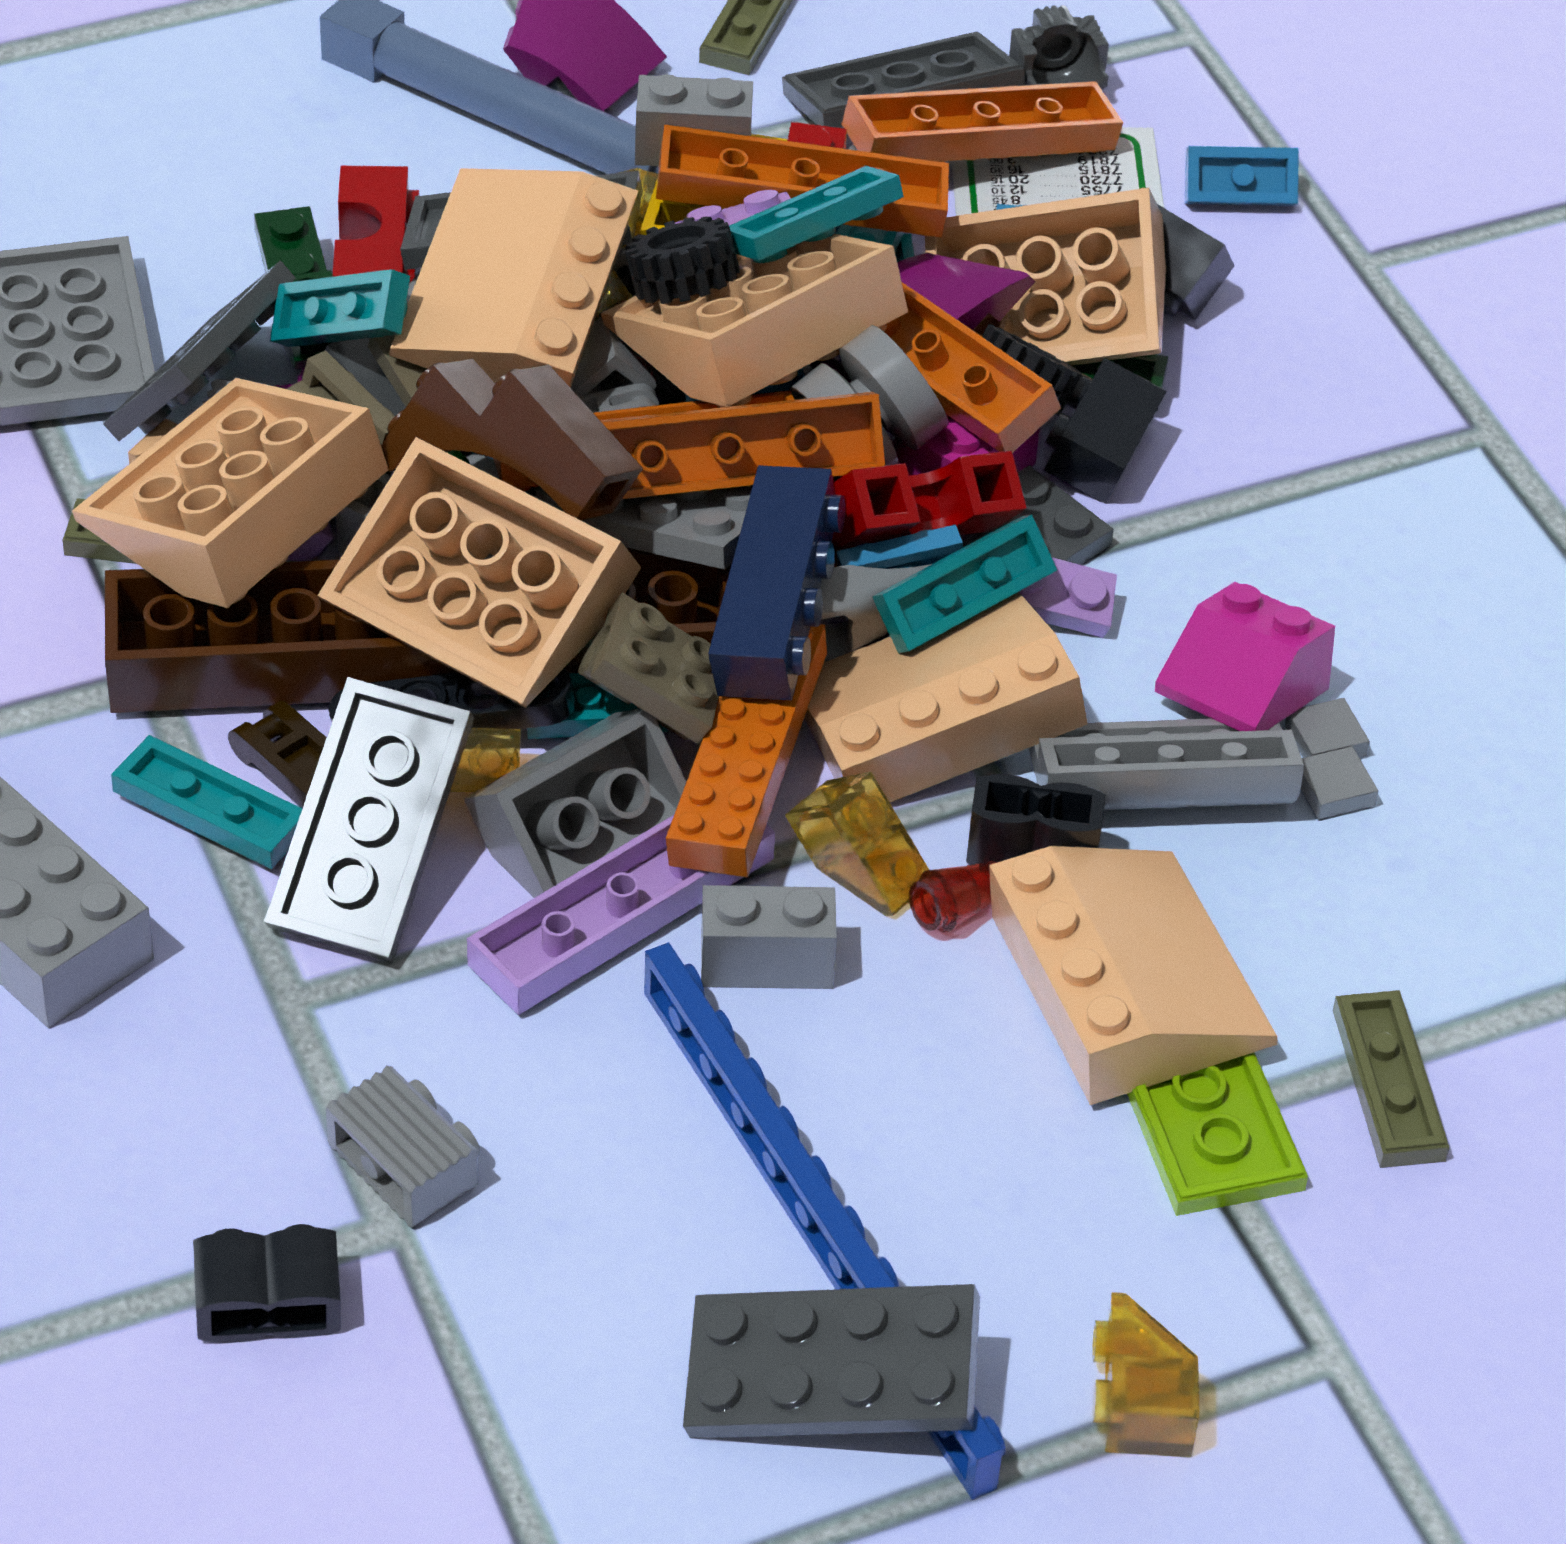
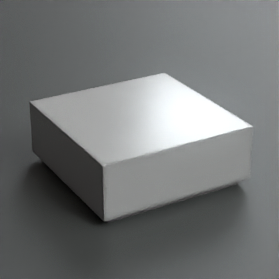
M1345 698L1302 707L1285 720V727L1287 730L1292 729L1299 752L1303 758L1353 746L1359 758L1367 756L1370 740Z
M1353 746L1302 758L1304 768L1301 791L1318 820L1376 806L1379 790Z

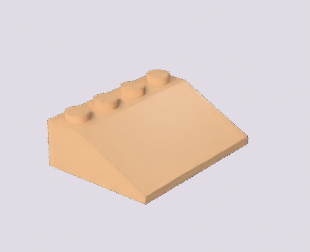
M460 168L408 301L401 335H395L389 356L424 368H429L438 362L448 363L473 358L494 383L512 369H526L549 364L571 388L623 243L638 190L583 171Z
M1150 188L946 217L942 238L924 236L925 253L1026 272L1036 281L1000 322L988 313L973 330L980 336H983L988 324H991L1022 338L1028 343L1036 345L1038 348L1049 352L1070 366L1101 362L1104 358L1116 360L1162 353L1166 272L1163 217Z
M834 234L820 241H803L787 248L786 256L769 263H755L751 258L736 254L740 273H736L737 278L734 281H726L727 286L720 290L711 288V294L702 297L699 294L691 295V300L680 302L679 298H674L668 304H661L660 299L654 303H647L645 299L639 300L637 296H634L602 312L601 316L603 324L687 396L716 404L718 408L745 405L751 401V394L769 385H778L791 381L798 375L797 370L810 363L832 359L840 355L839 349L869 326L875 325L882 331H885L888 322L908 313L894 247L892 245Z
M235 378L74 508L72 513L76 522L182 596L229 608L232 604L243 599L248 590L269 572L285 563L288 556L312 535L322 531L328 525V522L347 505L363 496L367 492L368 487L389 469L369 408Z
M415 437L317 596L324 602L526 708L604 627L609 608L622 592L626 594L641 567L620 540ZM489 554L494 555L489 559H485Z
M1019 592L911 651L898 653L891 637L824 662L804 717L853 817L1039 744V738H1055L1088 725L1080 677L1055 632Z
M1048 846L989 865L992 918L1090 1106L1131 1093L1132 1089L1142 1084L1149 1087L1171 1080L1173 1076H1183L1277 1045V1034L1172 851Z

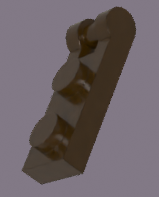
M280 700L263 711V719L253 725L249 722H244L228 733V741L235 755L243 763H253L301 807L304 806L327 737L288 703Z

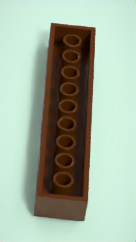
M627 548L641 569L627 590L626 595L638 603H646L655 607L668 622L690 636L701 637L711 643L732 564L726 569H720ZM339 560L285 562L269 572L248 590L243 599L232 604L229 608L182 596L145 569L105 570V668L110 713L274 705L280 700L288 704L327 703L331 701L337 692L344 689L347 677L371 683L456 673L457 671L321 600L317 595ZM597 634L564 667L569 673H578L581 661ZM484 693V694H481V695H489V694H493V693Z

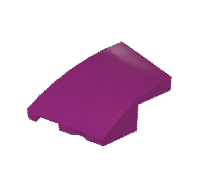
M518 0L515 10L516 21L509 29L503 46V51L524 77L546 86L559 76L577 100L601 111H605L638 83L639 75H647L667 58L666 54L651 36L615 0Z
M923 253L897 262L901 282L971 330H974L988 313L1000 322L1036 282L1026 272L931 253Z

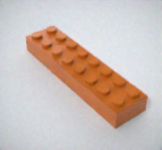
M1096 81L854 95L848 97L842 120V126L847 129V134L857 151L937 162L974 161L989 158L1004 159L1019 156L1035 157L1050 154L1065 155L1080 152L1096 153L1099 151L1115 150L1124 123Z
M664 124L656 199L704 206L717 205L721 208H729L743 204L746 196L762 190H776L778 194L787 191L790 198H793L864 166H870L899 175L904 197L883 206V212L874 218L859 221L851 220L844 223V225L942 238L948 213L949 163Z
M902 282L908 313L888 322L884 332L913 362L937 396L948 416L999 452L1012 450L1013 453L1061 409L1052 384Z
M875 392L600 420L643 468L622 499L750 486L754 483L758 465L831 469L833 477L843 476L853 469L885 466L879 394Z
M820 624L818 627H810L808 635L811 643L810 667L807 675L798 676L792 701L719 696L712 728L702 739L666 835L669 866L741 877L749 876L827 655L825 624Z

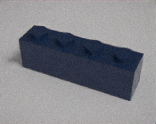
M758 465L708 652L717 696L792 701L798 676L807 675L811 661V643L808 637L810 627H818L822 618L823 596L820 589L822 579H831L834 569V545L832 538L834 532L842 533L846 518L845 497L843 495H836L831 469Z

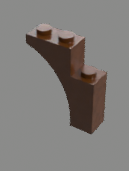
M473 358L448 363H435L427 368L418 378L416 383L417 391L406 408L390 421L387 427L389 434L381 444L389 471L396 470L415 437L446 453L457 450L491 457L526 475L540 486L565 513L579 520L613 513L643 470L642 466L549 364L526 369H512L494 383Z

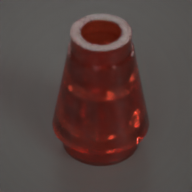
M989 861L986 863L924 871L919 880L913 882L909 889L910 908L919 925L928 931L937 929L941 932H950L990 906L989 865L997 862Z

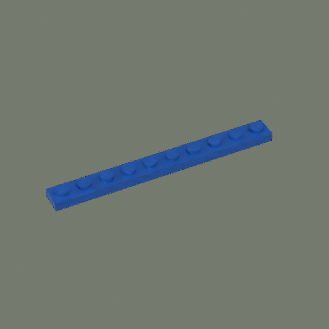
M669 942L645 951V996L834 1288L899 1287L897 1276L890 1262L883 1256L877 1258L866 1242L865 1231L857 1212L850 1205L843 1207L833 1192L831 1178L824 1162L817 1155L810 1156L800 1142L798 1128L791 1112L785 1106L777 1107L767 1091L764 1074L757 1061L752 1057L746 1059L736 1044L735 1034L726 1014L722 1010L714 1011L706 999L701 978L695 967L690 963L684 965ZM974 1406L973 1430L927 1431L971 1500L997 1490L1001 1459L1005 1455L1006 1450L1003 1436L991 1417H982Z

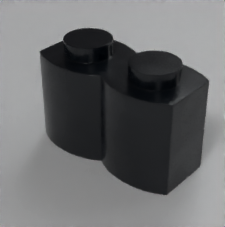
M990 774L977 777L971 811L966 863L977 869L990 872L989 865L1048 846L1099 848L1106 794L1095 788L1076 783L1062 782L1040 786L1029 779L1014 775Z
M308 1224L291 1225L283 1230L267 1235L244 1232L235 1228H226L193 1240L197 1339L215 1343H237L259 1339L267 1335L283 1338L324 1336L341 1330V1298L336 1231Z

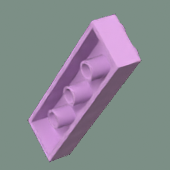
M672 815L468 937L467 965L520 1015L701 904L703 885L731 886L744 877L669 866L666 835L674 817ZM766 825L750 873L774 859L775 832L768 825Z

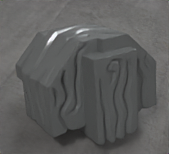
M1052 5L1051 8L1045 6L1043 10L1037 8L1033 11L1032 26L1026 27L1024 30L1022 28L1011 29L1009 56L1024 67L1025 85L1096 81L1102 90L1108 86L1109 76L1106 73L1109 43L1103 31L1100 32V26L1097 20H1095L1094 15H1087L1083 18L1072 17L1068 7L1065 5H1060L1059 8L1056 5Z

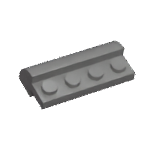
M1214 719L1088 723V725L1055 738H1039V744L1028 748L1037 784L1042 786L1063 782L1095 788L1106 794L1104 810L1294 804L1300 794L1304 768L1292 729L1282 730L1280 722L1268 730L1237 731Z

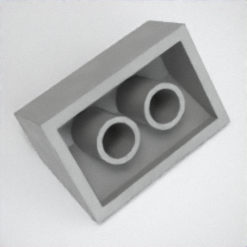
M641 708L616 712L463 799L491 856L535 898L674 815L686 780L657 719Z

